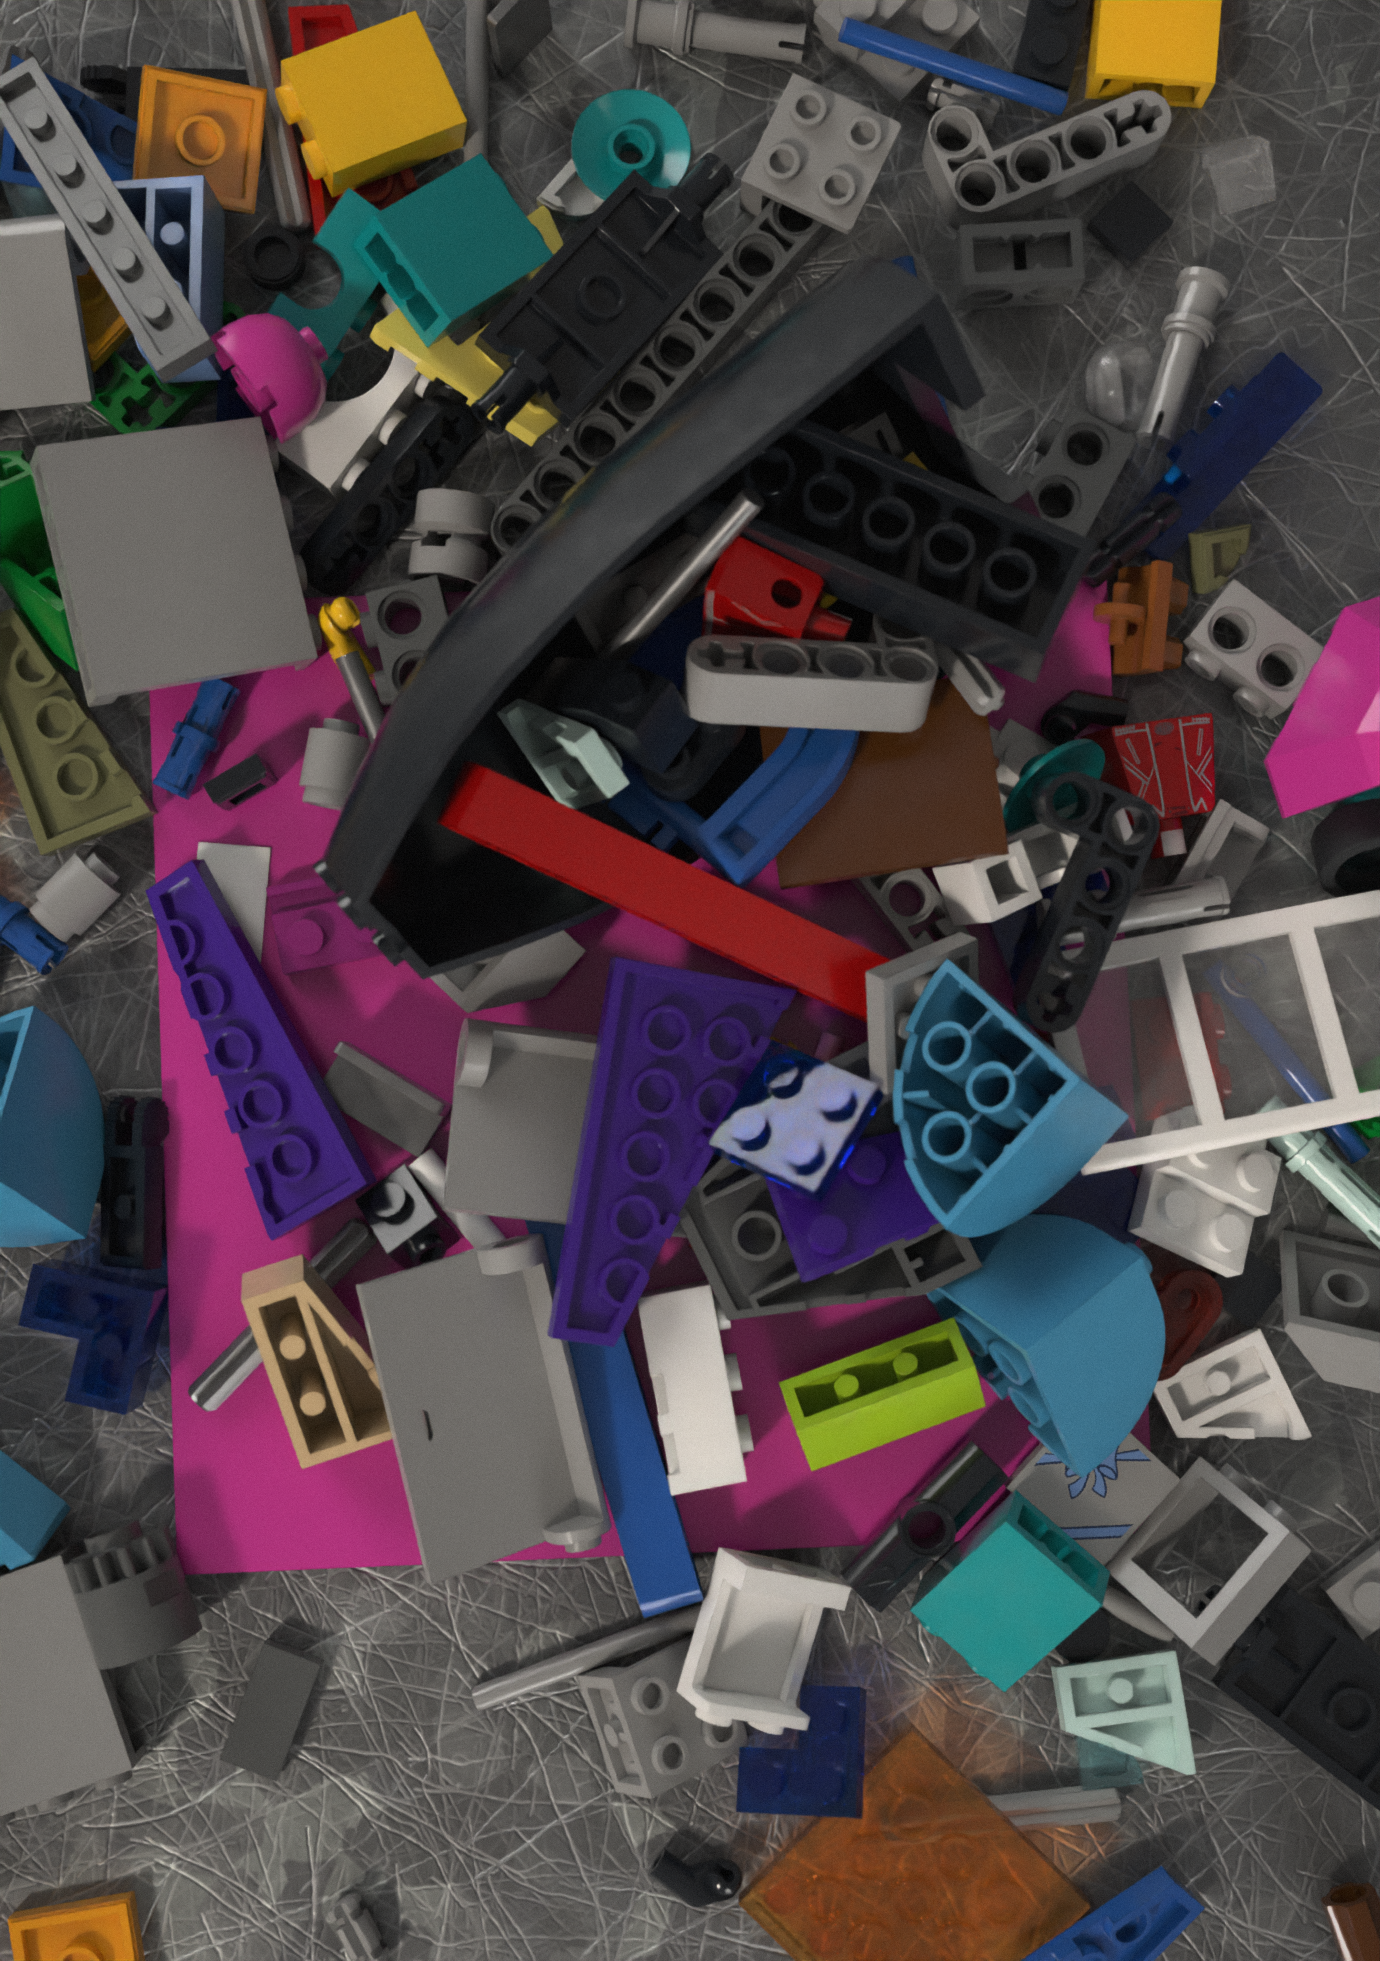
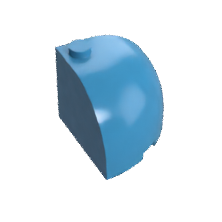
M948 958L932 976L919 997L905 1028V1031L910 1034L904 1050L901 1070L895 1069L894 1122L900 1126L903 1147L907 1160L904 1161L906 1169L917 1192L932 1214L946 1230L963 1237L982 1236L1015 1223L1050 1199L1088 1163L1128 1119L1129 1115L1031 1027Z
M36 1006L16 1010L0 1017V1247H31L86 1239L104 1170L103 1144H105V1122L98 1089L86 1060L71 1037L61 1026Z
M1049 1214L1026 1215L1015 1223L993 1233L968 1237L982 1267L926 1295L942 1321L954 1317L965 1344L975 1353L972 1356V1360L977 1371L998 1397L1003 1400L1009 1395L1017 1409L1031 1423L1028 1426V1430L1060 1461L1083 1479L1124 1441L1141 1417L1152 1396L1164 1357L1165 1322L1163 1311L1149 1275L1153 1272L1152 1265L1143 1251L1131 1242L1122 1244L1095 1226L1078 1219Z

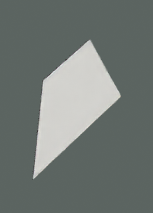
M198 842L197 860H205L261 964L267 898L266 887L268 886L271 847Z

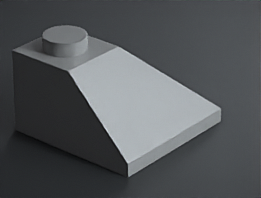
M563 930L507 953L430 978L463 1010L470 1013L546 997L554 986L567 975L571 967L586 950Z
M1283 1229L1279 1236L1284 1330L1323 1381L1380 1393V1251Z

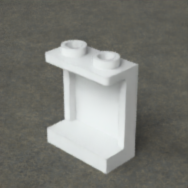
M719 1547L676 1691L696 1707L695 1715L698 1718L714 1725L728 1727L731 1726L732 1719L747 1721L755 1729L774 1735L783 1734L785 1727L806 1731L810 1717L797 1707L796 1700L824 1607L845 1611L851 1586L819 1566Z

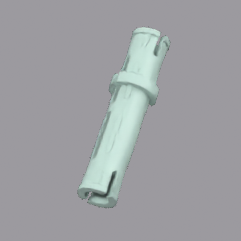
M1274 1095L1255 1114L1287 1107ZM1308 1130L1266 1139L1286 1159L1284 1166L1292 1173L1300 1172L1344 1216L1367 1235L1380 1250V1196L1335 1155L1325 1144L1327 1138L1319 1130L1315 1133Z

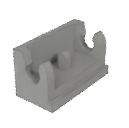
M1222 799L1215 801L1213 811L1201 815L1186 843L1187 853L1179 855L1163 886L1193 882L1221 875L1227 884L1231 902L1258 851L1267 840L1270 829L1235 809ZM1223 915L1189 919L1188 921L1174 924L1184 928L1220 921Z

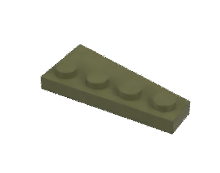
M10 608L0 612V746L40 855L51 857L158 814V811L20 610Z

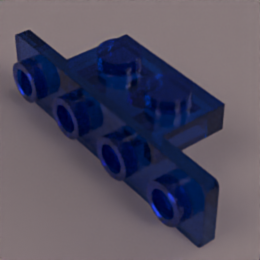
M1282 352L1278 353L1241 391L1231 384L1206 411L1214 419L1212 423L1200 435L1190 428L1166 454L1173 462V465L1125 517L1121 524L1138 510L1143 512L1142 508L1160 492L1166 491L1171 494L1183 510L1182 517L1164 533L1159 531L1160 535L1144 549L1155 560L1167 561L1188 539V533L1194 532L1315 402L1323 392L1322 387Z

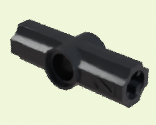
M968 1437L917 1492L909 1494L900 1501L895 1510V1515L840 1572L842 1577L864 1601L881 1613L933 1558H938L949 1551L954 1543L956 1533L1009 1479L1008 1475ZM931 1511L940 1516L939 1528L932 1536L921 1539L909 1534L910 1522L918 1513Z

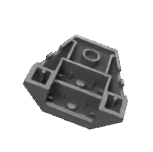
M868 1041L813 1067L700 1179L697 1187L693 1186L678 1215L680 1217L679 1221L727 1320L807 1310V1308L845 1303L846 1305L864 1303L868 1300L898 1296L924 1295L982 1267L968 1237L954 1234L946 1230L941 1223L930 1226L925 1234L908 1241L901 1238L877 1248L872 1256L812 1281L802 1283L763 1175L764 1166L767 1160L900 1131V1126L894 1122L893 1093L886 1095L870 1087Z

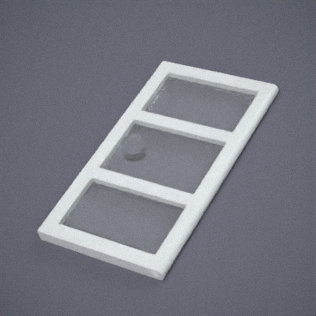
M1380 890L1113 941L1077 1022L1066 1031L1057 1033L1047 1032L1049 1044L1129 1115L1128 1119L1081 1169V1173L1085 1176L1380 1116ZM1083 947L1061 951V953L1067 960L1073 959L1080 954ZM1052 965L1047 970L1048 973L1058 975L1066 980H1069L1072 972L1053 967ZM1040 992L1038 995L1040 1005L1044 1009L1053 1011L1057 1006L1058 999L1053 998L1050 994Z

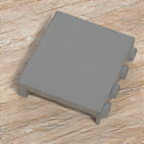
M261 416L36 446L30 466L88 707L113 703L121 695L276 668L295 666L296 671L304 670L318 658L317 650H320L322 645L321 631L316 616L314 614H307L302 591L307 589V572L302 557L299 554L293 555L288 534L293 529L292 509L287 496L279 495L274 472H278L279 469L278 450L273 436H265Z
M77 1543L38 1556L35 1561L10 1570L7 1567L0 1570V1827L16 1817L14 1811L36 1804L38 1812L47 1811L71 1800L74 1797L73 1790L94 1783L96 1790L102 1791L125 1782L133 1776L131 1770L147 1752L144 1743L132 1746L107 1669L101 1670L98 1668L64 1567L68 1560L81 1556Z

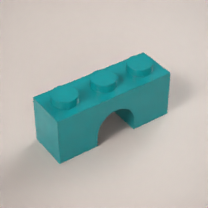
M350 188L344 191L312 240L313 243L331 255L339 267L341 284L334 300L322 308L307 309L299 306L284 294L278 293L266 312L283 317L298 332L306 326L314 332L328 355V359L320 364L327 382L345 353L336 348L349 327L359 333L378 305V302L373 300L370 295L379 283V280L352 244L371 218L380 210Z

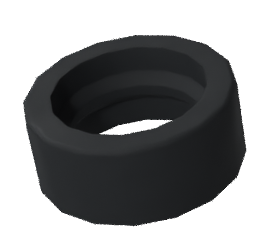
M1380 798L1349 804L1329 814L1315 827L1310 843L1318 878L1323 890L1336 898L1380 890V850L1359 854L1363 851L1380 847Z

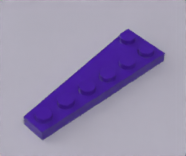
M191 860L147 889L146 894L173 970L179 976L181 993L190 1018L199 1022L209 1053L204 1055L211 1077L218 1076L229 1107L224 1113L231 1133H238L249 1163V1167L244 1168L266 1232L270 1240L273 1241L286 1236L373 1184L377 1179L205 860Z
M1112 1085L1099 1087L1101 1091L1122 1109ZM1128 1120L1118 1128L1105 1144L1135 1138ZM901 1131L766 1161L763 1175L802 1283L812 1281L872 1256L877 1248L901 1238L908 1241L925 1234L930 1226L940 1223L917 1192L906 1169L904 1161L907 1160L903 1147Z

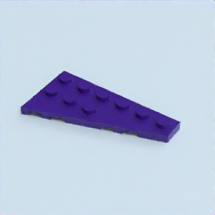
M612 957L610 959L547 1334L549 1337L615 1347L650 1279L648 1274L666 1238H671L680 1220L678 1215L693 1186L697 1187L742 1099L740 1094L757 1061L762 1060L771 1042L769 1037L783 1010L788 1009L797 990L620 957Z

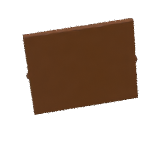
M943 678L935 681L925 722L920 728L912 732L860 730L853 761L838 790L776 855L780 889L784 890L1009 854L996 772L1000 761L993 753L988 715L981 716L976 714L949 678ZM759 726L763 761L778 748L785 738L789 727Z

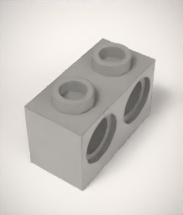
M1235 579L1229 582L1216 595L1181 641L1183 653L1187 655L1185 662L1194 672L1207 680L1219 679L1235 692L1233 699L1242 709L1256 717L1265 715L1269 719L1275 718L1289 708L1296 699L1313 664L1318 661L1324 649L1318 642ZM1214 624H1226L1234 630L1237 636L1236 649H1225L1217 644L1213 637ZM1263 660H1272L1281 666L1285 676L1282 687L1273 686L1263 678L1261 672Z

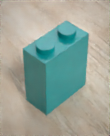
M481 153L376 213L352 244L427 348L522 289L553 256L545 244L540 231L530 223L508 192L503 179L493 171Z
M1015 1490L922 1577L910 1611L919 1618V1621L929 1633L941 1637L962 1655L975 1673L988 1678L1005 1692L1103 1606L1110 1571Z

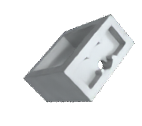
M1199 1456L1183 1475L1181 1481L1156 1507L1106 1568L1120 1584L1191 1649L1215 1666L1311 1550L1294 1535L1301 1524L1273 1500H1270L1262 1508L1249 1497L1256 1487L1228 1463H1225L1218 1471ZM1218 1493H1220L1263 1529L1267 1536L1197 1617L1150 1574Z

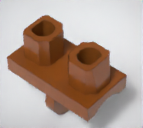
M1156 560L1146 566L1120 568L1118 583L1113 584L1112 602L1099 603L1094 606L1093 620L1110 625L1108 644L1112 645L1111 673L1113 676L1121 678L1178 669L1181 666L1183 644L1179 638L1168 636L1166 633L1168 617L1180 615L1187 606L1189 585L1172 577L1173 563Z

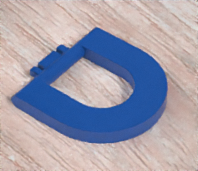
M705 596L695 598L667 615L627 662L671 680L676 689L679 690L682 687L689 644L694 639L701 637ZM789 727L785 738L778 748L708 820H705L684 801L667 802L657 798L649 790L643 777L641 766L620 756L622 761L621 770L630 783L621 789L607 805L609 810L645 840L659 826L663 827L650 841L654 848L668 853L681 840L734 886L743 889L819 812L838 790L853 761L860 730Z

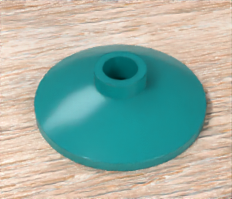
M622 89L598 97L583 110L573 130L571 151L575 169L582 182L596 196L606 200L634 169L654 187L666 189L670 185L678 186L686 175L689 166L691 141L684 120L667 101L647 91ZM632 151L637 153L641 160L638 163L629 164L621 161L619 156L623 152Z
M1077 739L1062 744L1047 754H1038L1031 758L1022 767L1019 773V781L1012 789L1004 805V824L1009 833L1037 820L1031 810L1030 797L1037 781L1045 775L1055 772L1075 771L1099 780L1105 764L1103 749L1093 740ZM1068 783L1060 785L1054 793L1053 805L1056 811L1078 802L1076 791Z

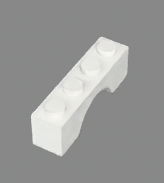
M386 293L381 299V304L387 317L398 307L389 294ZM479 316L448 335L456 345H460L478 332L480 321L477 319ZM394 349L393 358L386 374L371 390L351 400L339 402L325 401L317 418L303 431L284 444H281L277 437L275 443L279 459L290 469L339 503L369 467L370 461L382 445H387L408 420L409 417L406 414L419 396L423 399L428 398L438 387L441 379L438 378L434 382L415 370L417 363Z

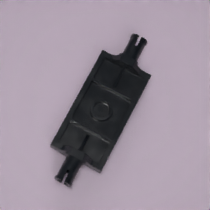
M706 153L678 186L670 185L666 189L652 186L634 169L478 335L475 345L504 371L492 386L471 405L473 414L481 423L495 407L499 406L491 416L492 420L486 428L495 434H501L510 421L533 398L567 429L723 256L724 253L706 237L702 226L703 212L734 181L733 172L726 163L711 179H708L713 173L712 169L721 160L717 155Z
M1284 1583L1262 1613L1254 1618L1233 1643L1235 1649L1211 1681L1224 1693L1380 1811V1655ZM1215 1584L1204 1595L1212 1601L1222 1588ZM1199 1600L1193 1613L1198 1617L1208 1605Z

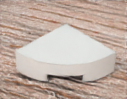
M573 159L565 165L536 198L538 208L544 204L551 216L570 221L587 220L605 201L591 192L582 182L575 169Z

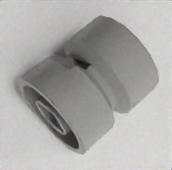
M431 488L419 491L413 527L422 535L420 539L413 541L411 544L407 578L414 581L437 575L444 590L473 591L487 575L489 554L481 547V544L488 541L492 536L490 529L495 512V503L482 495L455 489Z

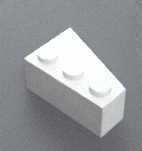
M703 1280L642 1292L637 1303L649 1372L657 1404L660 1435L663 1437L670 1474L668 1475L671 1496L747 1481L742 1453L754 1451L747 1414L735 1416L731 1392L743 1390L736 1353L726 1355L723 1353L719 1331L731 1329L730 1320H727L716 1295L712 1294L709 1281Z

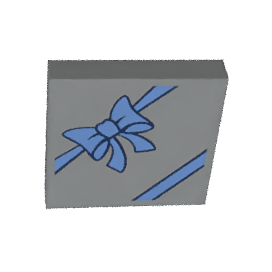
M1129 1433L1114 1452L1083 1479L1040 1443L1011 1474L1004 1485L1012 1493L1017 1490L1104 1566L1181 1479Z

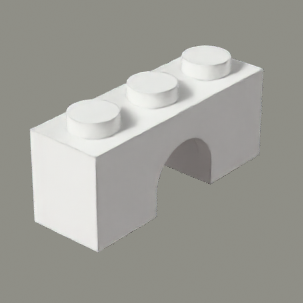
M1078 802L1056 812L1061 817L1067 818L1073 814ZM1124 808L1116 812L1111 822L1112 834L1120 843L1129 839L1133 833ZM1036 820L1006 834L1009 854L933 867L932 870L953 925L994 922L1042 899L1041 889L1060 882L1078 840L1046 827ZM1097 867L1096 869L1091 871L1089 875H1093L1103 869L1101 867Z

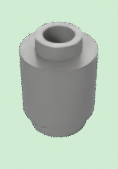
M324 718L322 728H309L299 786L305 788L302 802L314 806L342 810L355 775L369 749L370 740L359 736L360 725L338 719Z
M76 852L35 894L38 901L29 911L50 933L61 941L67 942L75 933L81 936L121 895L120 890L115 885L121 876L97 853L93 852L86 859Z

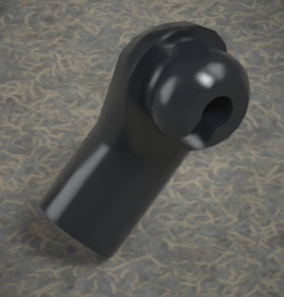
M1080 689L1072 690L1045 711L1040 729L1043 736L1051 744L1060 746L1073 741L1074 737L1091 723L1109 727L1124 725L1129 700Z
M665 1848L656 1857L648 1872L649 1877L695 1908L732 1898L742 1884L741 1869L732 1860L717 1858L689 1866Z

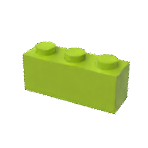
M954 1317L779 1382L811 1471L986 1407L975 1364Z

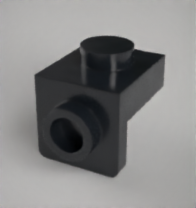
M405 1164L355 1200L386 1253L405 1270L442 1259L447 1249L456 1244L460 1239L455 1229L441 1217L419 1180Z

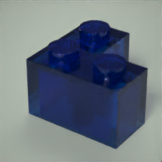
M57 1259L39 1262L32 1266L18 1326L79 1339L65 1401L127 1415L142 1406L167 1306L168 1285Z

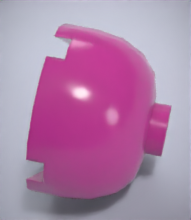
M264 313L246 315L227 324L210 336L218 350L214 355L221 368L225 371L231 366H235L231 369V373L238 384V387L235 388L236 392L254 417L261 416L263 428L274 439L278 437L280 443L284 444L303 431L317 418L325 403L327 380L320 364L328 359V355L317 336L309 327L306 326L298 332L283 317Z

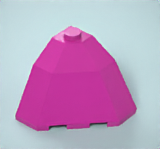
M1380 596L1346 606L1341 610L1331 630L1332 634L1318 661L1313 664L1292 705L1293 709L1279 736L1275 738L1264 759L1282 819L1342 801L1360 792L1380 786Z

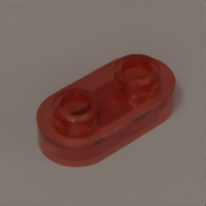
M1187 1268L1177 1269L1167 1274L1155 1288L1165 1322L1164 1357L1157 1381L1167 1380L1179 1372L1221 1314L1223 1307L1222 1291L1215 1279L1205 1272ZM1188 1288L1192 1295V1301L1188 1308L1182 1310L1178 1305V1295L1183 1289Z

